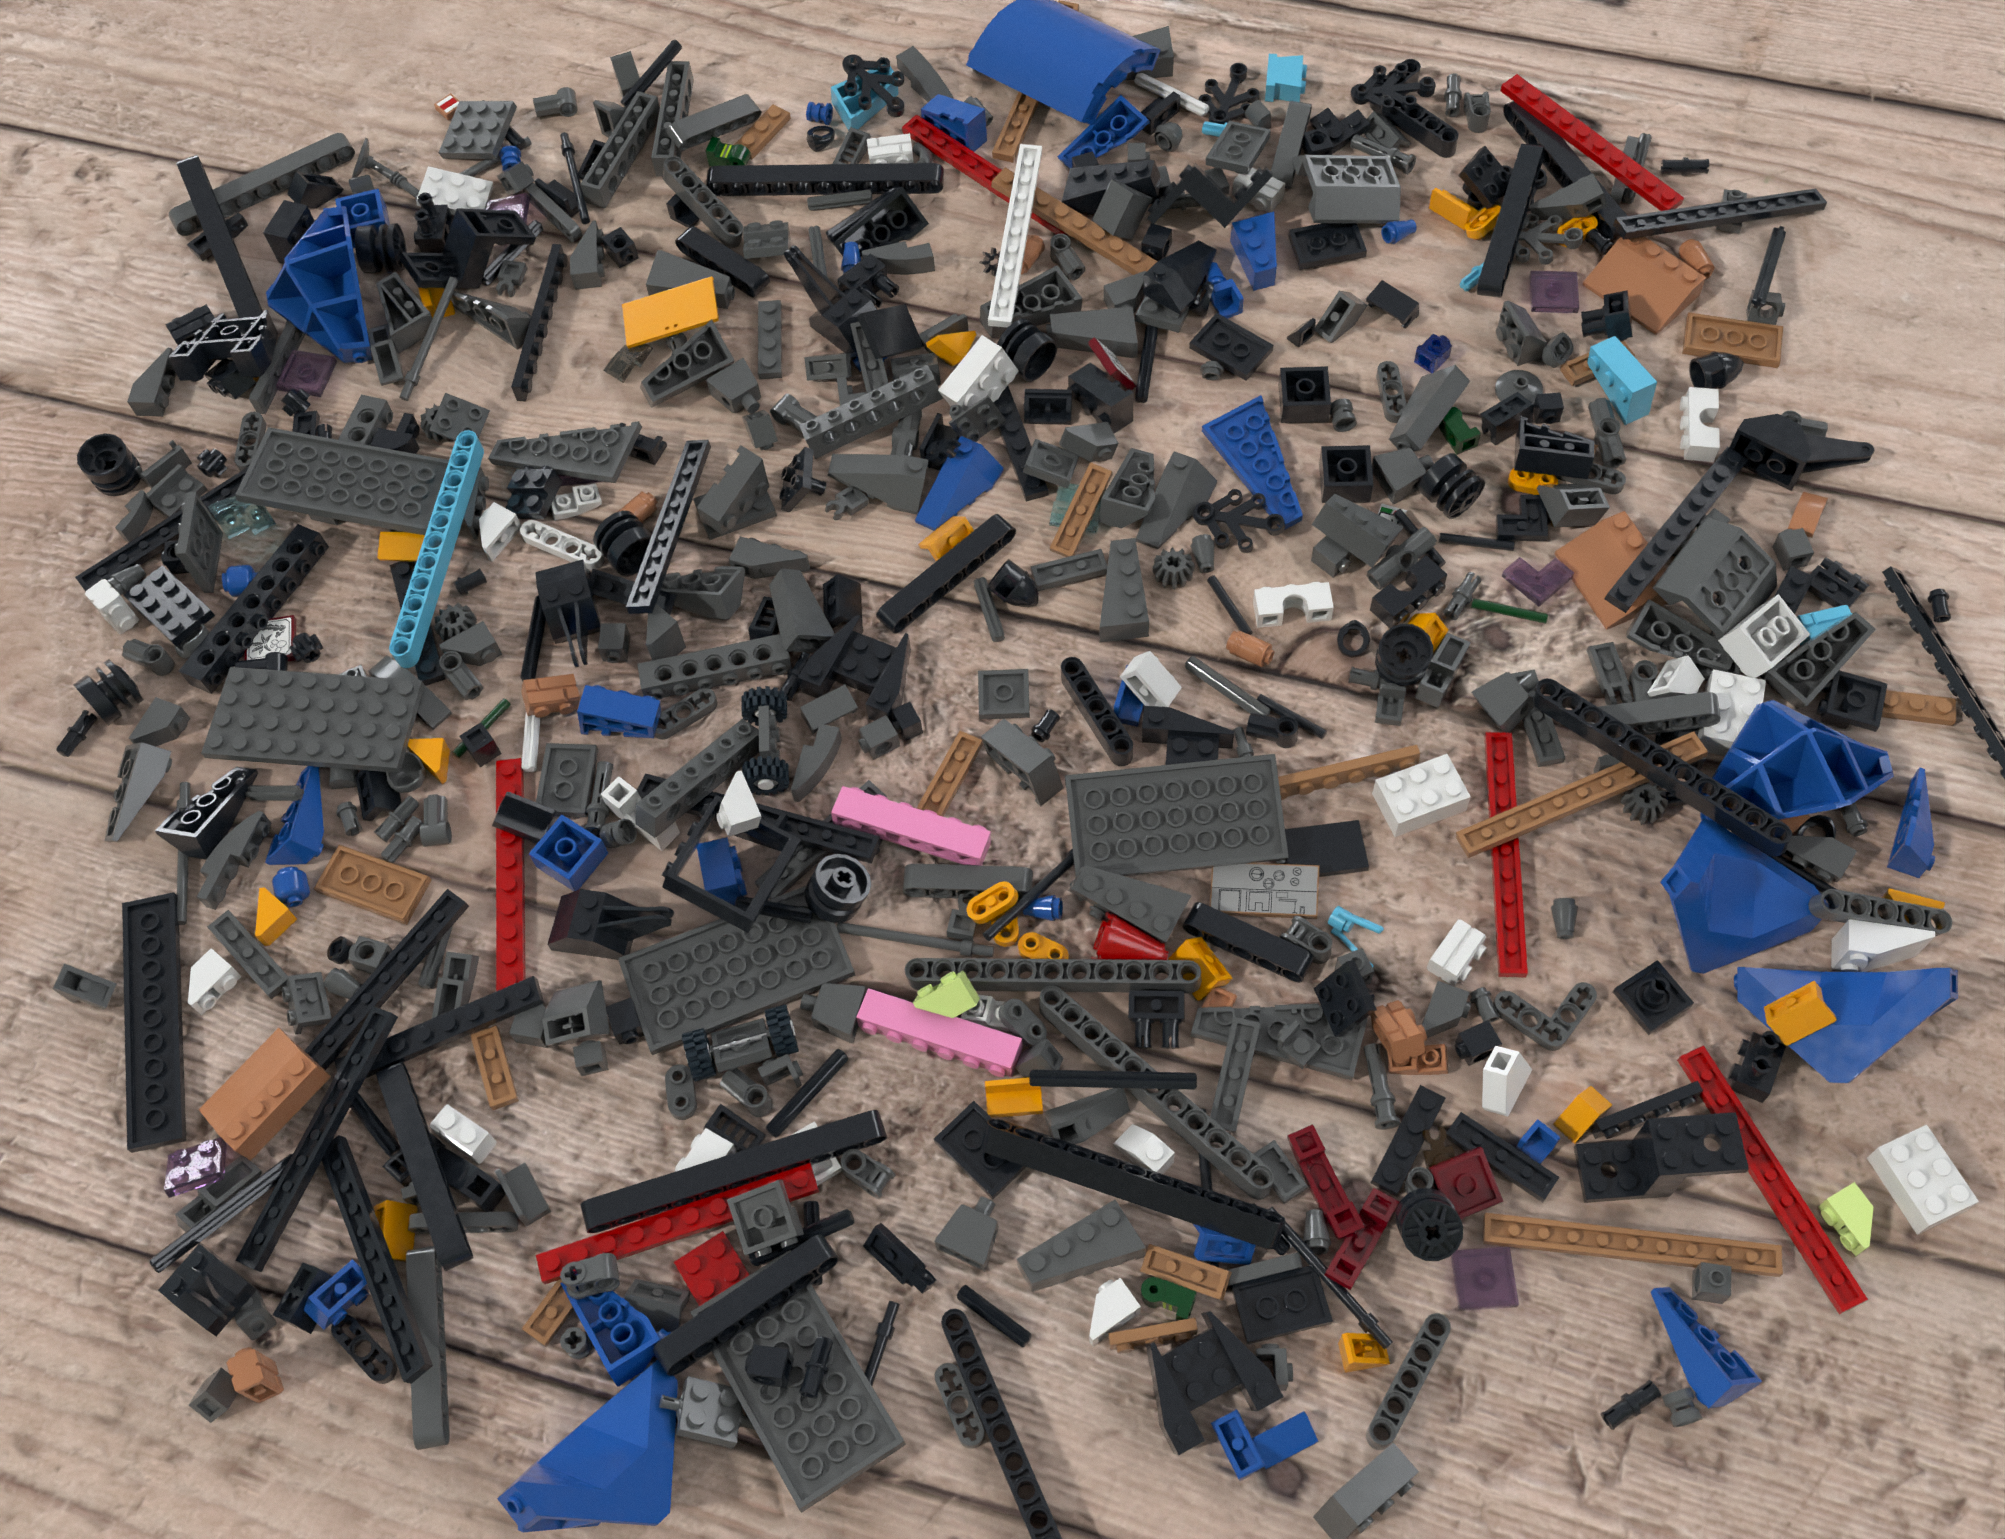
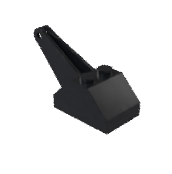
M792 245L790 250L784 252V256L818 310L809 317L810 327L844 353L857 352L850 324L859 322L858 315L877 310L869 298L855 288L844 291L839 290L807 259L797 246Z
M1780 414L1744 419L1738 427L1729 447L1749 459L1744 468L1790 491L1793 490L1802 473L1867 463L1875 451L1873 445L1867 442L1804 434L1800 424Z
M584 560L535 572L541 606L555 644L568 641L571 657L575 668L579 667V661L572 643V639L577 638L583 665H588V635L600 632L601 620Z
M579 889L561 896L547 945L552 951L618 960V958L630 954L634 939L671 926L672 919L670 918L674 916V911L664 906L637 907L606 892Z
M201 1242L158 1289L176 1307L216 1337L257 1290Z

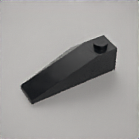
M896 187L838 238L833 245L843 257L845 243L856 242L858 243L860 257H862L863 250L910 239L929 223L903 187Z
M1198 240L1159 260L1144 274L1143 295L1178 314L1183 313L1195 301L1197 291L1203 284V278L1210 269L1217 254V249Z
M235 767L212 784V790L202 796L197 794L191 799L192 804L184 810L176 809L155 830L156 834L186 856L207 860L215 847L228 834L246 799L245 792L248 791L250 785H253L258 775L257 770Z

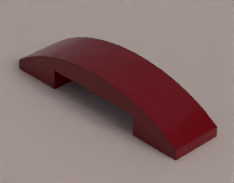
M1312 1124L1287 1135L1302 1175L1319 1209L1323 1211L1324 1218L1338 1240L1364 1229L1365 1226L1353 1202H1349L1325 1154L1326 1149L1314 1125Z
M1373 1188L1359 1213L1365 1228L1346 1236L1324 1276L1351 1290L1384 1232L1399 1201Z

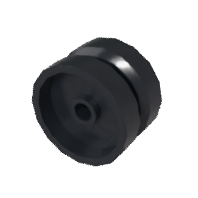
M844 854L826 856L818 863L804 891L805 901L810 910L823 920L833 923L851 920L857 914L869 894L871 888L870 875L865 866L855 858Z

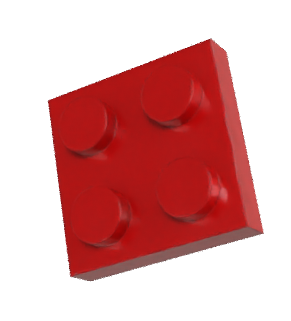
M724 1231L674 1261L699 1306L749 1276Z

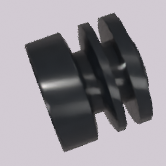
M398 223L389 224V226L382 224L379 230L375 225L357 226L355 230V250L358 264L364 273L381 272L383 266L387 272L394 271V269L396 271L405 270L399 259L402 252H407L406 242L401 226Z
M1019 319L1013 322L1003 332L997 342V345L1003 348L1019 370L1017 375L1026 382H1032L1040 378L1049 369L1057 354V343L1044 332H1040L1027 319Z
M107 433L95 435L86 440L78 451L77 464L101 493L108 496L124 495L133 490L140 482L141 478L135 468L140 466L142 469L141 464L123 440L116 435Z
M1449 453L1435 462L1426 472L1419 484L1418 491L1431 503L1437 502L1436 507L1443 511L1447 518L1454 519L1474 504L1484 489L1485 481L1480 476H1476L1477 474L1474 470H1467L1466 463L1456 454Z
M622 510L610 515L598 526L594 533L593 542L595 547L608 559L609 563L619 574L631 576L639 572L652 534L638 520L635 514Z
M1402 623L1392 626L1387 630L1379 642L1375 655V666L1380 677L1389 684L1394 683L1402 687L1414 685L1421 680L1433 657V644L1430 636L1422 628L1414 624ZM1401 655L1405 656L1404 663L1399 662Z
M110 659L104 662L111 671L107 675L99 667L95 668L100 677L99 681L96 682L86 675L73 684L108 726L122 716L117 707L119 703H122L130 710L133 708L126 699L130 695L138 703L144 700L135 682L122 667L112 663Z
M1419 1188L1409 1192L1401 1199L1396 1209V1225L1406 1248L1414 1256L1425 1261H1440L1450 1257L1459 1248L1463 1239V1224L1452 1202L1444 1193L1432 1188ZM1427 1226H1436L1437 1228L1435 1231H1426Z

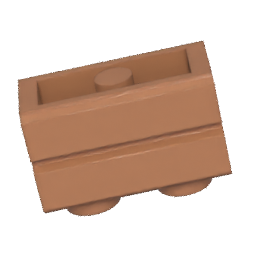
M574 674L523 680L521 693L527 716L535 715L537 718H542L550 713L560 712L561 714H569L578 709L580 696Z
M1399 1000L1387 1003L1386 1006L1376 1007L1377 1010L1370 1015L1372 1029L1393 1061L1397 1063L1408 1059L1409 1056L1413 1058L1424 1054V1041H1427V1035L1422 1025H1416L1414 1013L1410 1008L1406 1009Z
M251 1347L237 1351L235 1356L226 1362L229 1373L233 1376L231 1380L234 1390L256 1403L268 1400L284 1390L281 1378L277 1376L279 1372L276 1362Z

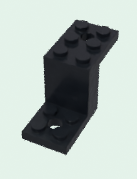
M1196 163L1192 167L1188 164L1180 173L1179 177L1181 179L1176 184L1173 181L1163 193L1165 197L1161 201L1157 198L1147 211L1150 214L1147 218L1155 224L1186 190L1225 228L1272 178L1273 173L1267 167L1263 170L1259 167L1250 177L1252 182L1247 187L1243 185L1234 194L1236 199L1233 200Z
M457 208L443 253L402 252L399 260L419 288L445 289L450 277L458 280L456 288H480L494 244L534 245L536 237L516 210Z
M1736 1112L1647 1119L1633 1140L1585 1143L1574 1146L1584 1203L1670 1197L1686 1177L1746 1173L1749 1170ZM1704 1139H1714L1719 1145L1718 1151L1708 1150L1704 1145ZM1601 1166H1612L1616 1171V1177H1605L1601 1172Z

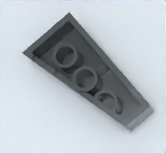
M712 319L641 381L640 389L651 408L705 381L734 363L735 360Z
M1135 538L1111 541L1099 627L1100 643L1149 637V617Z
M1113 1200L1017 1258V1265L1032 1292L1066 1282L1071 1278L1092 1274L1094 1271L1103 1268L1115 1267L1132 1259L1143 1258L1146 1254V1247L1117 1201Z

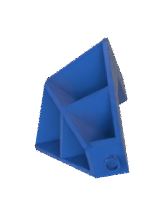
M346 206L323 208L322 213L284 258L285 263L280 273L266 291L268 306L342 362L364 363L372 360L347 208Z
M1770 700L1756 705L1712 776V779L1780 820L1851 805L1894 777L1887 751L1860 743L1775 700ZM1725 807L1726 810L1733 811L1732 809ZM1700 813L1701 820L1706 819L1714 821L1706 815H1704L1703 813Z
M1702 819L1676 863L1660 882L1670 896L1689 968L1692 972L1707 973L1811 932L1822 920L1812 915L1809 910V900L1812 896L1820 893L1813 884L1711 820ZM1824 899V904L1829 909V904Z
M1737 967V974L1734 976L1737 1001L1772 1032L1774 1031L1766 1022L1764 1006L1812 981L1819 985L1823 1000L1835 1014L1836 1021L1788 1046L1830 1083H1850L1927 1018L1958 999V970L1952 968H1929L1894 972H1818Z
M658 1360L538 1459L497 1498L518 1525V1531L524 1533L598 1526L601 1522L656 1526L670 1513L676 1411L659 1408L662 1395L677 1398L678 1380L674 1376H668Z

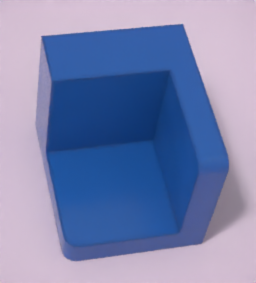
M1233 279L1215 284L1210 301L1216 312L1227 319L1243 313L1244 298Z
M1537 1119L1520 1139L1516 1149L1541 1164L1560 1140V1136Z

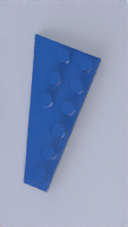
M1262 395L1203 425L1202 432L1252 495L1261 493L1265 496L1266 506L1264 510L1268 515H1281L1284 519L1286 530L1301 522L1303 513L1296 493L1291 486L1289 473L1286 471L1275 432L1271 428L1270 418L1265 410ZM1257 499L1259 503L1263 501L1262 499Z

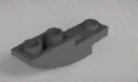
M257 811L231 830L215 847L202 866L200 872L206 880L197 898L207 908L217 909L219 903L225 898L226 890L231 880L236 877L239 865L249 868L252 860L257 857L259 847L264 837L268 836L272 824L263 812Z

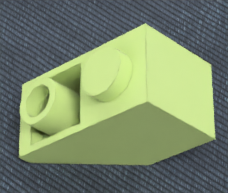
M963 970L958 974H955L954 971L946 974L940 979L941 983L934 987L929 984L917 991L918 996L913 1002L915 1008L954 1018L975 1007L980 997Z
M1854 1182L1827 1198L1818 1208L1821 1210V1216L1828 1225L1833 1226L1840 1235V1241L1847 1250L1852 1251L1855 1256H1858L1870 1246L1874 1207Z

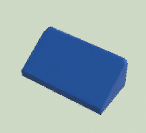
M1237 1409L1211 1422L1239 1481L1246 1479L1266 1466Z
M1305 1411L1252 1438L1266 1465L1264 1467L1265 1470L1319 1442Z

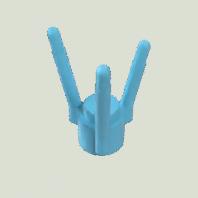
M1340 906L1334 909L1328 920V924L1333 927L1331 933L1339 937L1352 952L1358 950V948L1342 933L1343 931L1349 933L1354 924L1378 934L1384 930L1382 926L1356 916Z

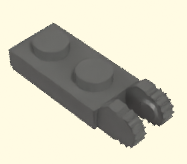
M1614 642L1588 646L1587 654L1601 692L1604 694L1606 705L1617 704L1614 695L1615 691H1620L1622 703L1633 702L1628 687L1629 682Z

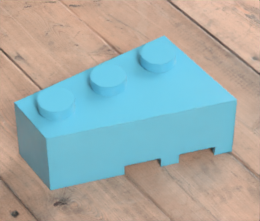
M890 66V70L886 73H881L878 70H869L867 72L869 74L892 75L894 71ZM858 75L856 76L857 94L855 96H847L845 94L844 85L847 80L831 87L832 105L848 131L850 127L859 129L887 105L871 89V108L869 110L859 108L858 99L862 94L863 80ZM880 84L893 97L898 95V87L893 84Z
M1616 336L1591 346L1587 364L1624 425L1649 415L1657 381Z

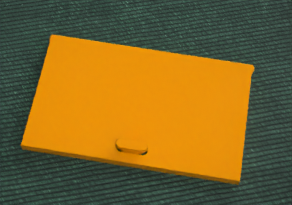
M713 276L622 304L628 349L704 326L711 319L713 322L719 321Z

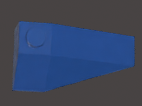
M1120 95L1096 118L1093 125L1090 124L1057 157L1070 169L1072 168V157L1093 151L1097 158L1134 138L1150 121Z
M307 766L301 772L296 785L304 790V794H302L301 800L293 801L286 813L283 814L281 822L285 824L279 835H274L265 863L269 865L307 864L313 857L317 858L320 855L324 846L321 843L324 835L319 767Z

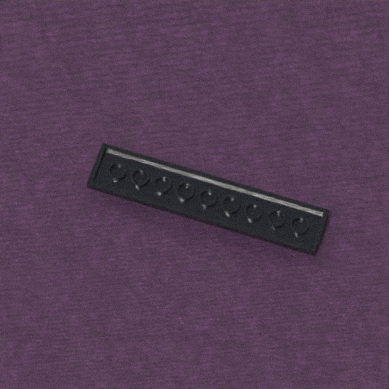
M174 892L122 903L127 1150L131 1153L186 1141L179 923L177 922V895Z

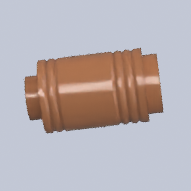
M1037 235L1027 236L1021 274L1027 273L1045 250L1043 240Z
M1689 239L1680 245L1679 256L1682 261L1708 279L1715 267L1701 243L1695 239Z
M641 491L640 494L635 496L619 511H630L636 515L639 521L643 522L657 510L656 504L658 502L651 493Z
M1233 631L1226 645V649L1229 650L1230 654L1260 667H1263L1265 664L1269 665L1275 653L1272 650V644L1242 631Z

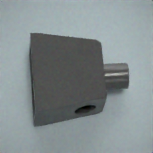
M744 358L706 379L711 396L732 413H738L746 409L752 414L759 409L760 404L758 400L761 398L759 385Z
M1405 448L1374 456L1372 473L1392 504H1396L1418 490L1423 476L1434 463L1429 455L1418 459L1412 449Z
M1505 672L1473 690L1471 693L1503 732L1510 733L1534 708V702L1528 693L1536 688L1538 681L1530 672L1519 681L1510 672Z
M824 983L821 985L818 997L804 993L800 1009L812 1012L811 1020L817 1029L849 1043H854L859 1028L856 1017L867 990L864 986Z
M982 1196L979 1198L974 1209L961 1204L934 1241L936 1249L985 1272L999 1228L998 1221L990 1217L996 1204Z

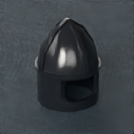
M1716 351L1694 358L1689 364L1692 384L1696 388L1722 389L1742 372L1744 362L1739 356Z
M1010 559L1005 561L987 586V589L1002 599L1003 603L1006 602L1020 607L1036 606L1039 603V593L1035 582L1027 571H1024Z

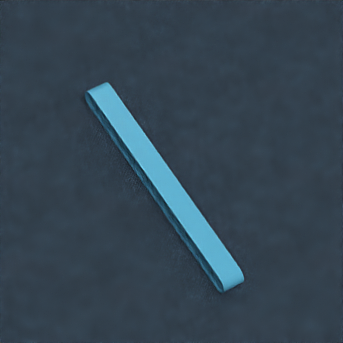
M470 430L461 432L456 438L389 645L390 653L403 668H411L419 661L484 455V448L476 433Z

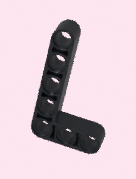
M1406 59L1402 63L1408 66L1407 76L1401 78L1396 85L1416 83L1419 80L1420 63L1415 59ZM1395 68L1386 75L1384 80L1378 81L1374 87L1382 86L1394 73ZM1409 92L1399 94L1405 97ZM1383 95L1378 96L1381 99L1386 98ZM1395 102L1394 110L1390 113H1385L1381 108L1370 103V108L1373 111L1386 116L1396 127L1440 157L1449 158L1455 154L1459 137L1458 131L1416 103V107L1413 110H1405L1402 105Z

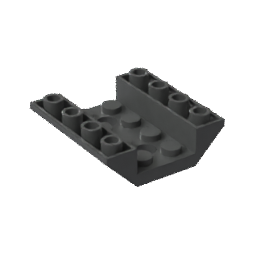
M1300 155L1293 157L1292 162L1297 176H1308L1313 191L1308 208L1314 223L1386 224L1387 222L1400 220L1401 186L1389 156Z
M1707 517L1656 582L1653 589L1669 605L1683 601L1712 630L1710 635L1719 640L1770 597L1777 587L1776 562L1742 528ZM1740 558L1745 562V570L1739 564ZM1713 593L1719 597V605L1713 601Z

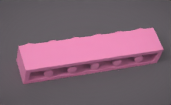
M842 786L831 812L833 824L880 836V839L963 865L982 866L991 844V831H987L983 826H971L962 823V821L954 817L945 818L931 810L923 811L913 808V806L905 802L897 803L890 801L882 795L877 794L874 796L867 794L857 787L848 788Z
M869 988L856 1017L859 1027L865 1033L871 1035L879 1033L885 1035L892 1042L901 1043L903 1041L912 1044L911 1046L919 1051L926 1052L930 1050L936 1052L939 1057L946 1060L955 1058L963 1061V1064L970 1068L978 1069V1067L988 1069L991 1074L997 1077H1004V1075L1012 1077L1023 1049L1022 1038L958 1017L950 1018L915 1008L912 1002Z

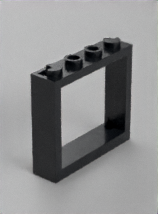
M716 795L711 804L707 803L700 812L702 818L699 823L694 821L687 833V836H689L687 842L682 841L674 854L677 856L674 863L670 861L667 863L666 869L662 873V876L665 877L662 888L749 933L794 857L801 839L763 819H760L758 828L744 832L781 853L746 912L679 877L712 822L717 818L723 798Z

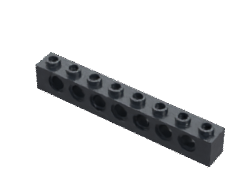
M299 524L296 525L180 668L179 672L190 685L212 694L228 675L230 667H234L235 663L240 660L245 650L252 645L255 636L260 630L266 628L268 620L273 618L281 609L283 604L329 548L319 532Z

